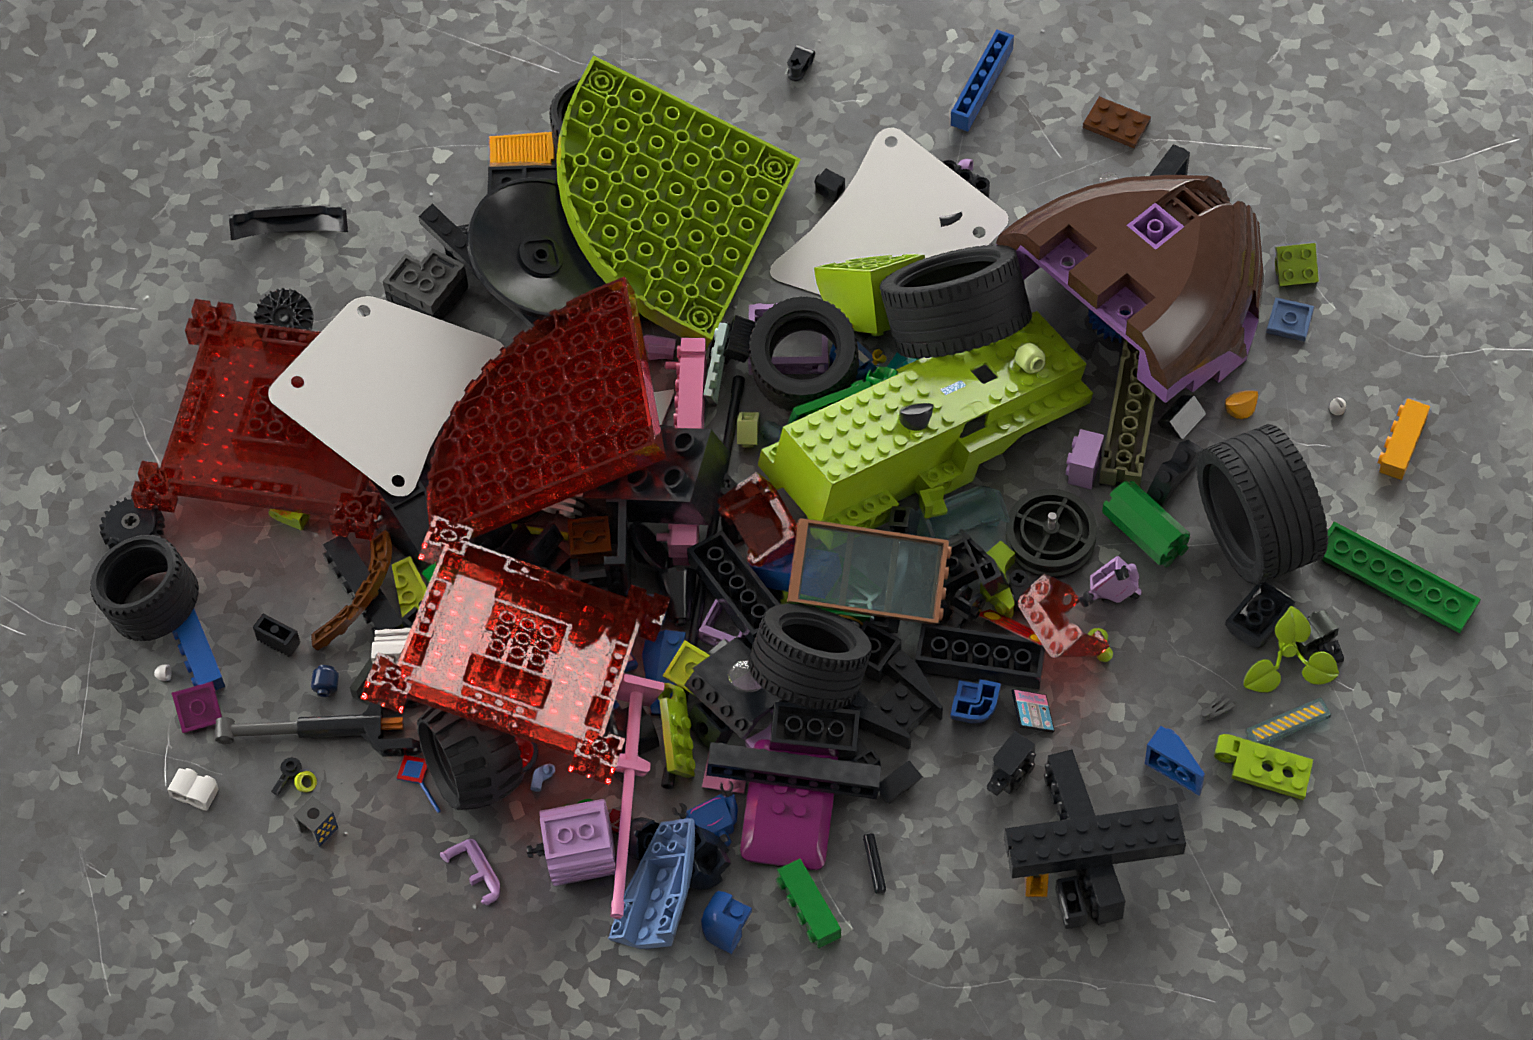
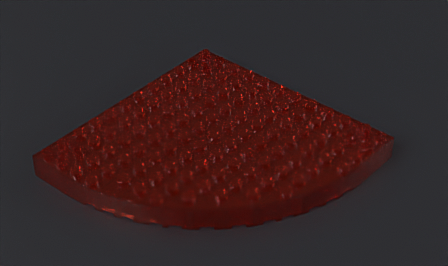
M625 276L567 301L566 306L560 310L555 308L550 311L551 317L544 318L541 321L537 319L533 322L534 326L529 330L519 332L512 338L513 342L508 347H502L499 350L501 353L494 360L490 359L481 368L482 373L476 380L472 379L464 389L465 394L462 399L455 402L450 411L451 417L448 422H444L443 433L441 436H438L434 448L436 451L434 457H431L430 464L432 466L427 478L429 486L426 487L430 536L441 551L666 459L636 295Z

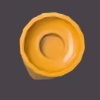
M1240 391L1227 397L1225 407L1229 415L1237 419L1250 417L1257 405L1258 391Z

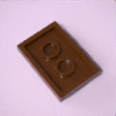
M1099 96L1083 122V128L1135 149L1151 122V117Z

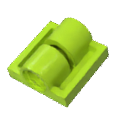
M1316 243L1275 247V272L1278 276L1279 286L1319 282Z

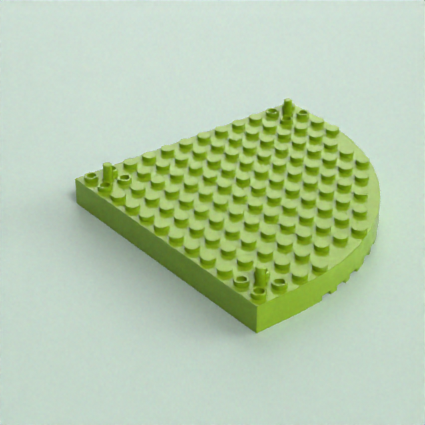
M593 55L574 91L564 116L557 150V181L561 203L569 227L580 249L597 274L618 296L645 318L682 338H705L707 350L714 336L715 329L718 328L719 322H721L801 159Z

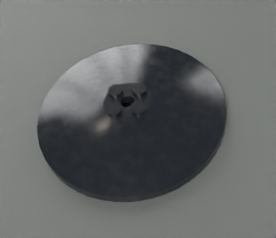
M523 178L509 181L490 191L476 207L467 231L469 258L482 284L492 295L508 307L531 317L562 320L574 318L593 310L610 294L612 289L591 266L569 227L561 203L558 181L545 178ZM536 253L543 254L545 259L538 258Z

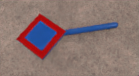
M404 755L396 779L419 783L436 812L440 813V808L423 782L428 768L425 759Z

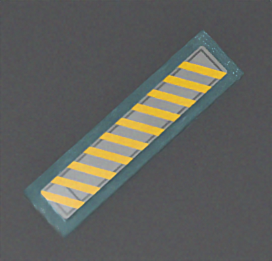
M1320 697L1246 729V734L1250 741L1267 745L1331 718V713Z

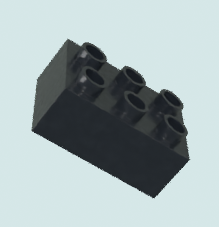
M604 426L582 498L598 516H607L606 499L617 497L627 499L629 522L711 525L731 452L712 429Z

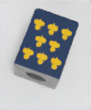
M314 796L294 814L298 830L302 833L308 827L313 833L316 845L319 847L338 829L334 812Z

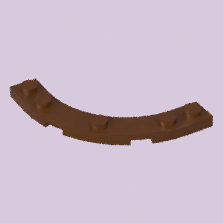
M386 530L370 541L371 560L368 569L370 575L367 580L362 582L355 593L356 597L350 606L346 605L330 621L311 634L312 647L318 651L322 647L328 646L337 636L343 635L369 603L377 597L378 590L385 579L392 559L391 535Z

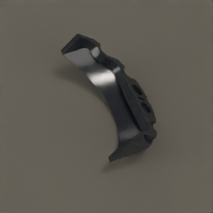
M310 204L274 206L259 210L251 209L246 210L245 213L229 215L231 240L289 231L348 232L345 206L330 207V205L325 204L316 206Z

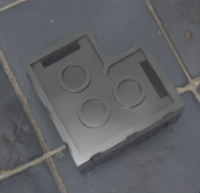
M433 248L422 262L404 254L383 280L387 301L443 320L450 311V308L455 305L462 293L469 287L465 265Z

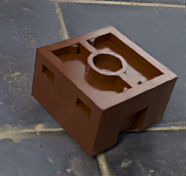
M608 516L568 520L571 559L578 558L579 566L604 564V557H613Z

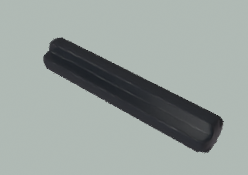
M873 833L865 834L863 841L874 891L876 894L886 892V884L875 835Z

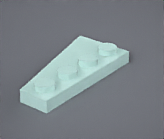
M720 322L714 332L715 344L711 350V362L703 394L708 403L717 405L725 361L723 352L730 328L727 323Z

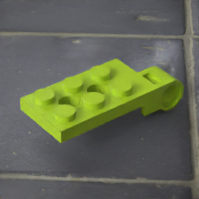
M664 683V691L658 696V700L660 701L667 772L686 778L695 777L694 770L696 764L692 755L693 741L690 737L691 722L688 717L686 694L681 687Z
M1230 734L1219 735L1214 757L1223 763L1235 761L1231 779L1304 800L1313 759ZM1267 763L1271 765L1272 771H1265L1262 764ZM1283 770H1290L1293 777L1288 778L1284 776Z

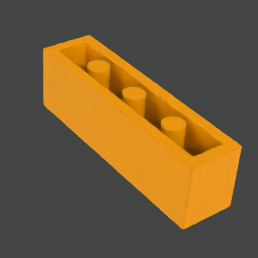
M1408 398L1405 405H1400L1397 413L1399 420H1394L1390 431L1393 432L1392 437L1388 436L1384 448H1387L1386 452H1381L1378 459V464H1381L1380 473L1403 480L1428 418L1429 405Z

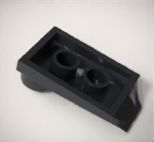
M1263 582L1256 585L1227 618L1225 626L1232 635L1253 648L1262 647L1268 636L1275 629L1280 618L1287 612L1290 606L1295 605L1296 601L1275 586Z

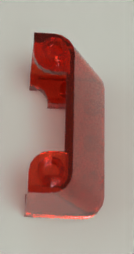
M758 472L753 473L717 500L722 516L733 520L749 550H747L748 556L746 558L753 567H762L794 552L798 525L774 485Z

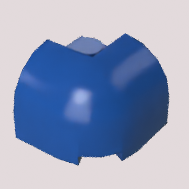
M980 679L979 684L959 680L957 693L954 696L951 720L967 723H982L988 720L994 714L997 707L1001 683Z
M715 892L701 918L702 932L706 940L712 945L732 954L742 938V928L752 913V908L733 899V896L729 893Z

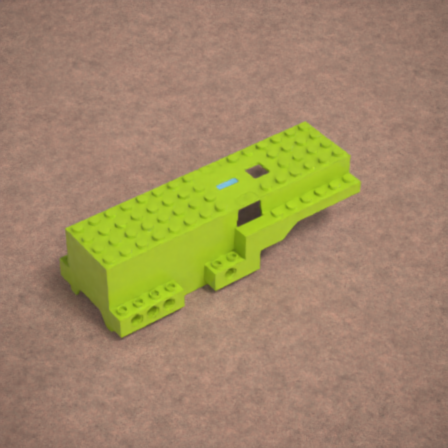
M1038 311L1032 313V319L1026 327L1003 340L963 353L918 359L896 369L898 371L897 375L784 426L779 442L761 450L758 466L769 478L768 484L774 491L784 488L807 515L809 520L875 529L889 522L892 506H899L897 501L914 493L919 495L921 490L943 486L945 495L974 481L979 464L1002 454L1023 434L1089 404L1093 392L1081 380L1087 364ZM1027 343L1036 345L1045 354L1043 368L1035 373L1025 372L1015 362L1017 350ZM987 365L998 378L982 384L971 371ZM918 403L934 404L930 422L925 429L913 431L900 423L899 412L902 407ZM986 414L985 428L962 439L960 438L965 423ZM809 528L810 534L815 540L820 539L829 550L847 542L848 533Z

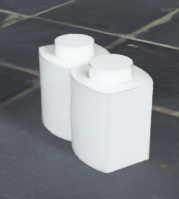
M179 768L167 790L170 797L207 811L219 788L214 778L207 775L204 777L198 776L194 770L189 768Z

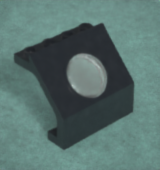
M736 637L693 667L694 672L684 686L741 739H746L759 720L773 709L775 701L784 702L786 700L765 690L751 676L748 660L752 645L746 638Z

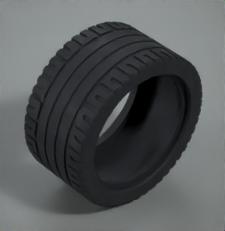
M982 245L934 255L896 270L888 275L880 284V291L896 350L901 356L908 358H936L978 349L1017 333L1026 327L1032 319V312L1017 253L1009 246Z
M1266 424L1200 451L1197 458L1196 473L1202 504L1204 505L1211 529L1214 532L1213 534L1217 538L1219 546H1221V550L1240 577L1250 584L1258 585L1321 560L1325 556L1328 547V529L1318 489L1299 450L1280 428L1275 425Z

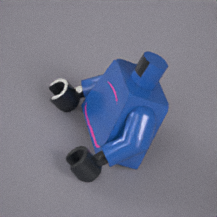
M729 781L730 788L724 790L723 784L720 783V789L725 792V796L720 794L687 810L685 804L679 803L682 808L681 813H678L675 807L672 808V813L679 816V820L692 818L695 829L699 826L713 832L728 847L732 843L728 835L734 832L733 825L737 823L738 815L734 794L731 793L734 785Z

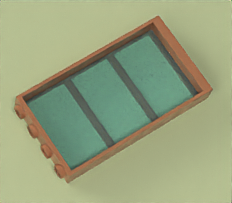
M800 518L797 526L787 603L936 625L938 620L941 621L943 617V608H940L941 600H944L946 595V588L943 587L944 579H947L949 567H946V560L950 559L951 546H948L949 540Z

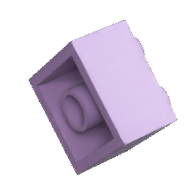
M1080 429L1078 437L1074 436L1072 442L1073 450L1072 453L1069 452L1066 462L1067 469L1065 475H1068V484L1092 489L1102 457L1104 435Z

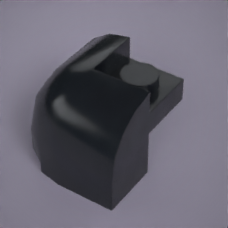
M619 706L612 710L603 720V730L607 738L623 754H625L629 706L624 709ZM643 706L638 755L659 747L656 729Z
M699 826L695 829L694 862L689 887L704 890L712 888L723 881L721 874L731 865V862L727 856L730 850L726 844L713 832Z

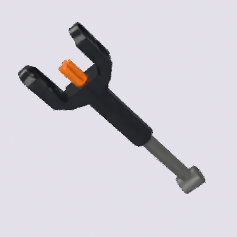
M417 690L381 692L370 702L367 710L361 715L299 717L297 722L234 724V719L221 717L216 719L215 741L220 744H230L236 736L298 734L299 738L362 736L382 757L419 755L422 753L418 740L413 738L383 739V730H403L404 728L403 717L383 718V709L416 708L423 704V693Z

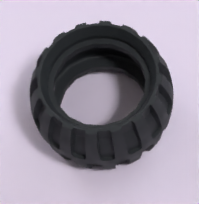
M466 692L447 697L430 707L417 720V734L426 765L442 797L451 808H455V810H473L492 805L508 796L522 783L524 777L523 762L517 741L502 709L487 692Z

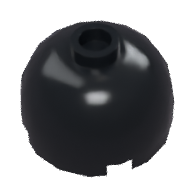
M645 817L631 820L628 856L640 861L642 860L660 825L659 823Z

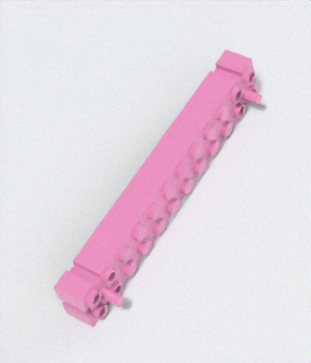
M681 338V346H677L678 362L665 363L666 369H676L677 379L675 380V391L677 392L674 399V406L676 408L674 425L675 428L704 429L705 397L703 394L707 370L705 338ZM668 524L669 533H657V541H667L669 558L673 559V565L690 566L687 549L699 543L700 525Z

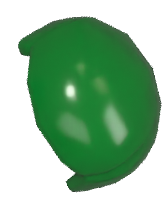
M877 367L874 373L869 370L866 381H869L871 386L897 375L898 371L889 367Z

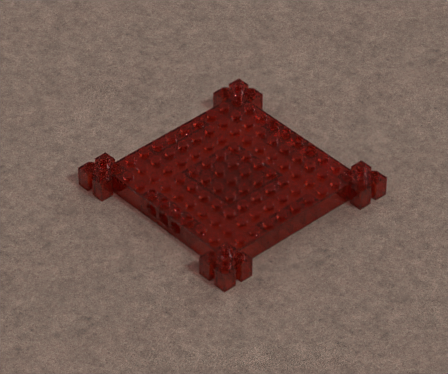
M195 299L191 310L193 318L188 319L185 333L188 344L198 345L199 349L160 468L158 463L141 462L138 471L139 481H135L131 492L135 508L151 510L153 505H157L159 511L174 513L179 500L178 496L327 516L330 517L329 524L332 535L348 537L349 533L353 532L358 539L372 540L376 527L374 520H378L381 502L379 493L365 491L369 477L271 403L268 395L269 388L321 332L236 321L237 317L233 304L218 302L217 306H212L208 300ZM294 376L291 379V384L295 388H301L304 385V380L300 376Z
M434 515L418 559L434 564L436 561V568L398 662L394 663V657L378 652L366 679L361 699L374 704H378L379 701L381 706H386V708L400 713L403 712L407 699L431 706L571 755L573 758L568 769L569 772L583 777H593L595 781L610 785L625 738L611 733L608 734V737L603 735L635 638L639 636L653 642L656 641L670 598L654 593V596L647 595L646 589L632 584L627 597L614 594L472 544L470 539L474 529L461 524H457V527L449 525L450 520Z

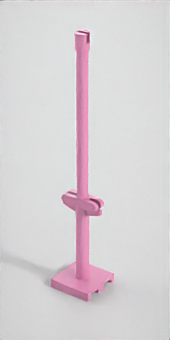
M624 674L623 680L618 681L616 688L610 690V698L629 702L625 754H612L611 760L613 762L610 764L612 770L624 773L614 892L610 917L614 919H621L624 915V891L635 775L644 777L650 771L651 764L638 757L642 705L650 707L664 691L663 682Z

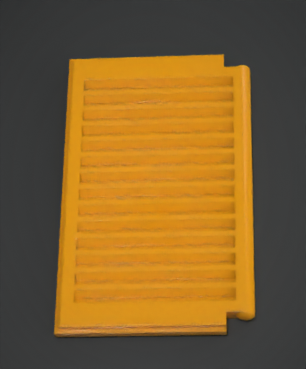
M552 132L489 136L490 163L529 161L552 165V161L555 160Z

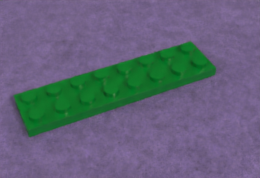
M1335 521L1328 529V547L1325 556L1321 560L1458 633H1461L1480 603L1481 599Z

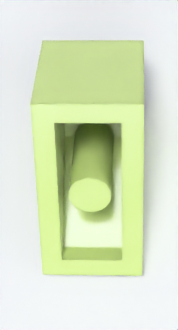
M739 412L737 419V444H742V447L757 445L760 412Z

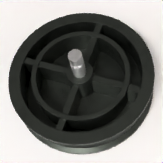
M1041 489L1023 496L1011 508L1006 521V545L1015 552V562L1025 570L1046 577L1063 576L1078 570L1090 559L1095 548L1097 524L1090 507L1078 496L1060 489Z

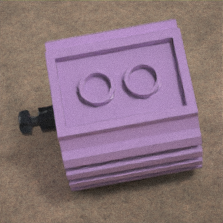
M604 799L540 811L543 843L536 844V848H532V845H529L526 851L528 858H534L536 853L539 857H546L553 886L615 875L616 852L609 812Z

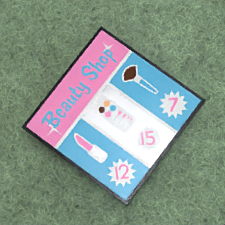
M1017 689L1011 690L1020 728L1050 733L1055 732L1046 694Z

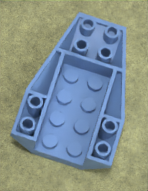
M692 818L660 823L624 893V915L621 919L614 920L609 940L638 949L672 946L688 895L693 870L695 824Z

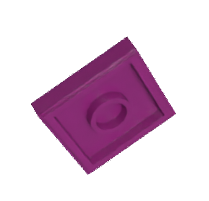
M213 681L172 692L182 733L216 724V719L222 717Z

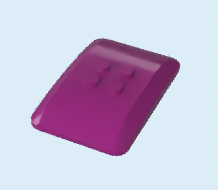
M761 739L754 745L755 749H767L769 751L838 760V757L770 750V740ZM749 782L740 846L741 857L748 862L785 866L801 859L807 870L821 869L826 861L834 794Z

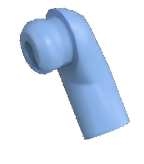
M549 763L537 768L533 773L530 789L535 792L541 791L542 782L555 773V766Z

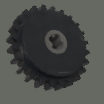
M132 496L129 500L125 497L122 502L117 500L115 506L110 505L111 510L104 512L106 517H101L102 524L99 525L103 541L111 549L120 542L135 536L164 535L165 519L161 509L157 508L155 502L151 504L150 499L144 502L143 497L140 496L139 499H135Z

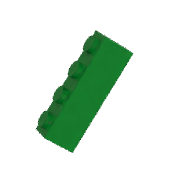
M801 859L777 869L778 878H776V883L780 890H785L788 895L786 900L791 908L794 907L796 909V917L800 925H805L807 928L806 934L810 942H815L819 949L841 938V927Z

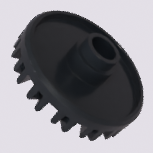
M281 288V290L276 289L277 291L274 292L269 291V294H265L263 300H259L260 304H257V311H254L256 314L254 316L256 323L254 324L257 327V331L265 341L277 347H291L299 344L309 335L313 327L314 313L311 304L302 294L290 288L289 290ZM287 315V319L282 321V318Z

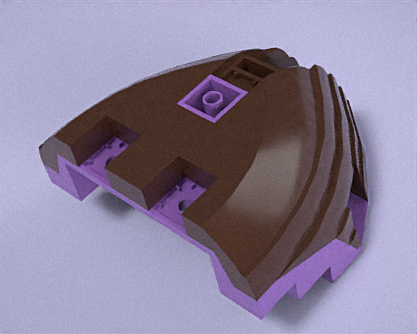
M1156 175L1125 177L1089 185L1062 195L1031 211L1005 229L997 238L996 245L1009 246L1016 251L1023 280L1041 267L1139 350L1137 379L1165 403L1185 387L1193 393L1211 377L1219 383L1247 360L1259 322L1264 283L1260 224L1257 221L1256 214L1252 211V207L1249 204L1246 206L1243 201L1239 200L1232 205L1222 183L1219 180H1215L1212 176ZM1066 261L1071 262L1073 265L1065 266L1062 263ZM1128 310L1130 314L1122 315L1120 311Z

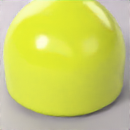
M310 771L300 772L294 779V785L300 792H310L314 790L317 784L315 775ZM303 777L310 779V787L306 788L302 785Z

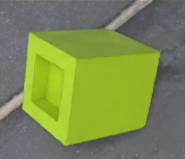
M943 486L919 491L918 503L924 519L947 514L948 510L943 499Z

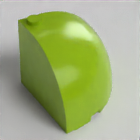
M903 254L902 256L892 257V255L850 259L846 260V263H829L814 267L815 279L823 301H828L834 304L836 308L841 309V312H844L846 318H849L850 323L853 324L855 331L871 333L872 336L883 335L884 331L891 329L880 291L881 282L896 270L925 259V255Z

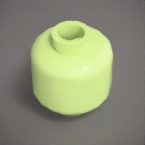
M1027 343L1017 350L1015 362L1025 372L1035 373L1043 368L1045 354L1036 345Z

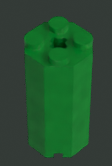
M1124 481L1111 492L1110 496L1112 499L1110 502L1106 500L1103 503L1102 513L1158 565H1163L1167 568L1178 555L1182 556L1187 552L1190 533L1135 482L1130 481L1129 483Z

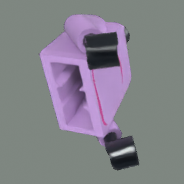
M1116 556L1090 575V591H1085L1083 596L1079 597L1082 606L1088 607L1098 598L1109 599L1116 603H1120L1128 596L1134 600L1138 599L1141 595V589L1138 588L1139 573L1136 565L1132 563L1127 564L1119 556Z

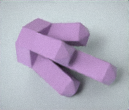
M646 334L643 337L644 340H636V348L646 349L649 352L647 357L650 360H673L676 339Z

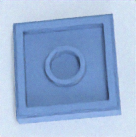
M1275 297L1266 333L1305 342L1314 306Z

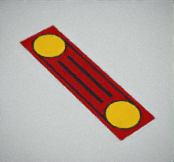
M991 609L983 611L979 615L1039 645L1054 640Z

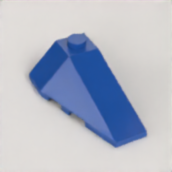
M663 630L645 638L642 659L646 679L676 685L664 678L663 674L684 640L686 641V632ZM658 698L650 706L651 715L661 716Z

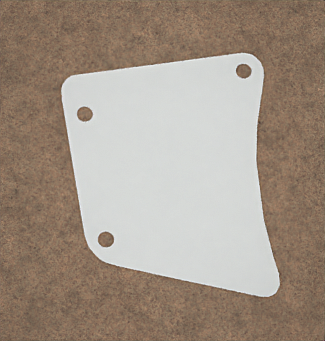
M887 128L880 131L874 138L857 174L843 195L810 232L776 259L771 266L770 274L779 282L820 295L815 279L814 267L834 262L836 264L846 263V260L882 255H892V257L902 256L903 254H924L925 258H929L957 249L987 246L1007 226L1008 215L1006 211L900 129ZM889 136H894L898 141L897 145L888 147L885 145V139ZM962 211V217L959 221L941 227L939 217ZM983 227L986 231L984 237L976 238L973 235L974 228Z
M372 296L360 297L348 303L269 388L268 395L271 403L388 493L395 496H405L416 487L430 447L442 425L470 388L504 356V346L496 339ZM360 305H366L370 308L368 316L363 317L358 314L357 309ZM294 376H300L304 380L303 387L295 388L291 384V379ZM393 476H402L405 484L402 487L394 486L392 484Z

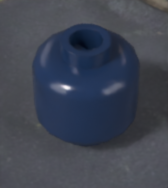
M319 665L318 668L312 671L311 689L320 697H329L330 694L335 693L338 689V672L334 670L333 666Z

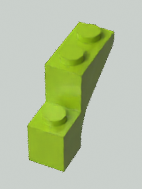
M999 541L986 553L996 561L1006 578V572L1015 564V552L1002 541ZM982 582L980 583V593L987 598L986 602L993 604L999 614L1011 618L1014 615V600L1010 588L991 597L982 585Z

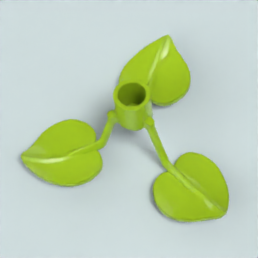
M1290 606L1275 627V634L1279 639L1278 645L1280 651L1277 652L1276 665L1274 666L1268 659L1258 661L1247 672L1243 685L1245 688L1257 692H1270L1277 688L1281 681V675L1276 670L1280 667L1282 656L1293 657L1297 655L1306 665L1302 670L1304 679L1312 684L1329 683L1338 677L1339 671L1335 659L1329 653H1314L1309 658V662L1300 654L1296 642L1306 641L1310 636L1311 627L1307 618L1298 609Z

